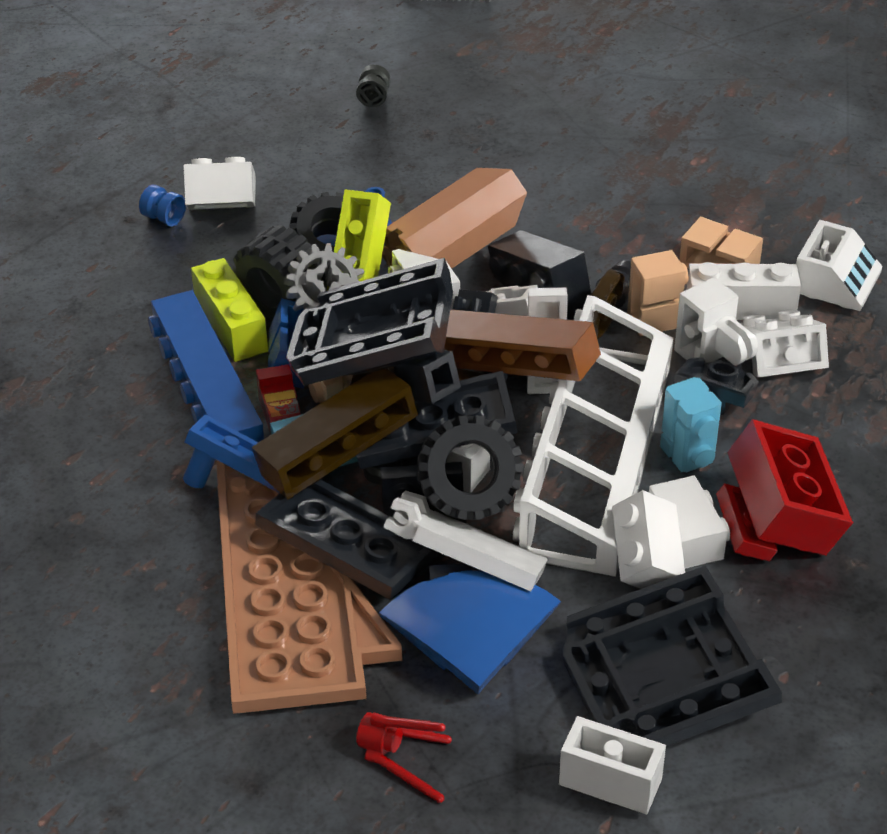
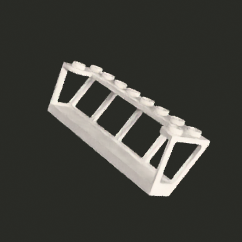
M587 295L583 310H576L574 320L593 322L594 311H599L652 340L648 355L600 348L601 355L596 360L597 363L639 384L640 387L630 421L626 422L572 394L575 381L560 379L559 382H552L549 404L552 405L551 407L545 406L542 413L541 430H543V433L536 432L532 447L534 460H527L525 464L523 484L526 485L525 488H519L515 495L514 512L520 513V517H517L515 521L513 541H518L519 547L548 558L546 564L616 577L619 563L612 506L638 493L671 367L673 337L595 296ZM621 361L645 365V369L641 372ZM567 406L625 435L615 475H610L555 446ZM550 459L611 490L599 529L538 499ZM536 514L596 544V559L532 548Z

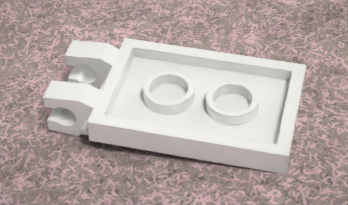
M409 491L403 492L401 498L397 497L393 501L391 508L396 510L393 517L387 518L384 524V528L405 539H413L416 543L529 591H532L534 585L541 577L548 558L442 513L430 510L425 496Z

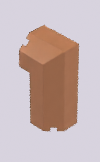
M475 168L387 226L385 235L386 246L383 247L382 257L390 267L392 266V251L401 249L437 259L445 258L452 269L516 226L527 191L512 169Z

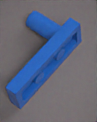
M206 414L189 429L184 443L195 449L183 476V480L187 485L194 488L205 487L213 465L218 460L278 492L261 476L251 448L258 442Z

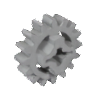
M331 243L326 244L324 251H319L316 244L311 245L309 255L302 250L299 251L296 257L298 262L291 261L288 267V271L292 274H287L284 280L285 285L292 286L286 293L287 299H297L293 307L294 311L296 312L302 308H317L320 303L317 296L325 291L324 283L321 281L324 273L327 286L330 287L328 290L360 282L358 280L362 278L364 269H354L353 266L357 258L355 256L349 259L344 258L345 248L343 247L337 253L332 252ZM319 263L316 269H307L309 266Z

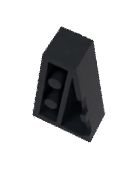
M522 230L488 245L490 269L494 277L504 286L518 285V287L537 285L538 288H566L568 295L567 320H574L577 309L583 310L587 295H591L584 252Z

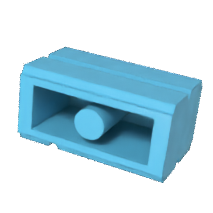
M695 377L667 386L665 390L662 421L663 433L661 434L660 447L668 457H672V462L681 472H689L697 468L706 467L713 463L715 459L722 402L713 392H709L708 386L700 378Z

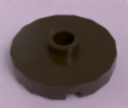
M609 269L590 296H595L615 306L616 300L622 299L625 275L616 270ZM594 311L593 324L597 339L605 334L613 319L599 311Z

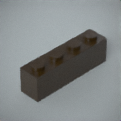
M387 368L365 375L252 446L251 448L261 476L287 500L418 416L411 387Z

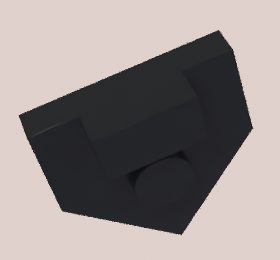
M702 357L688 359L675 373L673 384L693 377L700 378L708 386L709 392H713L722 402L720 414L724 415L729 409L730 404L744 408L756 394L759 381L751 373H745L741 369L742 363L735 366L725 357H722L721 361L705 363V359Z

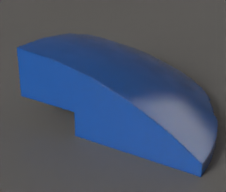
M461 571L418 583L393 599L379 612V616L443 670L447 668L476 694H479L497 672L512 660L560 605L561 601L537 585H534L532 591H529L484 571Z

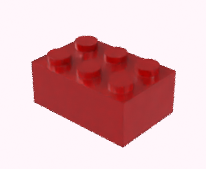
M752 419L727 453L757 538L768 543H777L797 548L801 551H809L826 556L850 528L853 521L819 438Z

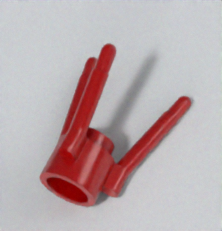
M367 712L359 724L356 737L358 747L367 749L365 760L383 766L436 802L442 803L444 801L443 794L386 757L385 754L388 752L395 753L398 750L402 736L450 744L452 741L451 736L435 733L443 732L446 728L445 725L439 722L389 717L375 712Z

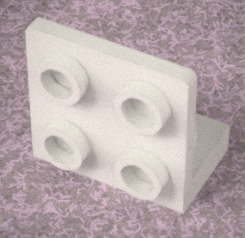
M800 311L779 312L778 318L765 320L764 315L743 317V323L740 324L752 332L758 342V352L752 358L754 376L764 377L829 368L826 324L813 320L812 315H800Z

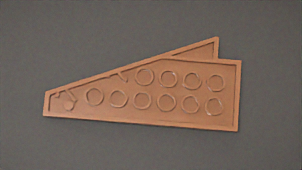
M216 460L233 714L366 699L363 665L402 661L401 643L350 577L255 525L256 512L279 494L278 492Z

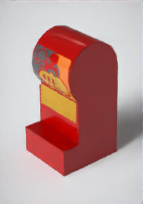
M289 364L256 370L258 397L270 435V423L301 415Z

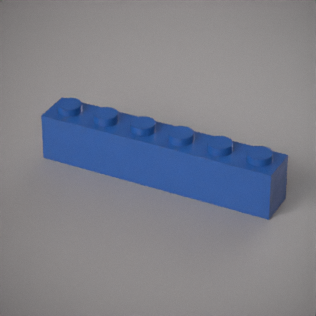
M193 290L152 300L153 316L148 317L150 331L154 338L159 337L158 343L163 358H170L169 367L175 382L181 381V394L185 404H192L191 412L194 422L196 423L206 414L258 443L264 440L263 424Z

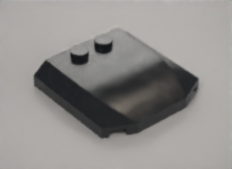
M445 258L321 292L317 296L320 303L317 308L305 309L298 316L286 356L292 370L303 385L306 386L340 376L367 374L443 354L453 298L450 270Z
M706 565L567 616V637L563 649L564 664L594 722L669 746L782 703V691L762 659L756 660L725 608L724 595Z

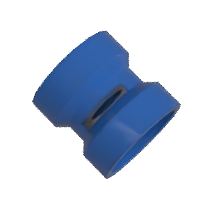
M152 184L143 191L139 200V210L142 215L151 219L158 218L161 223L173 227L182 220L185 214V198L183 195L175 192L167 193L165 188Z

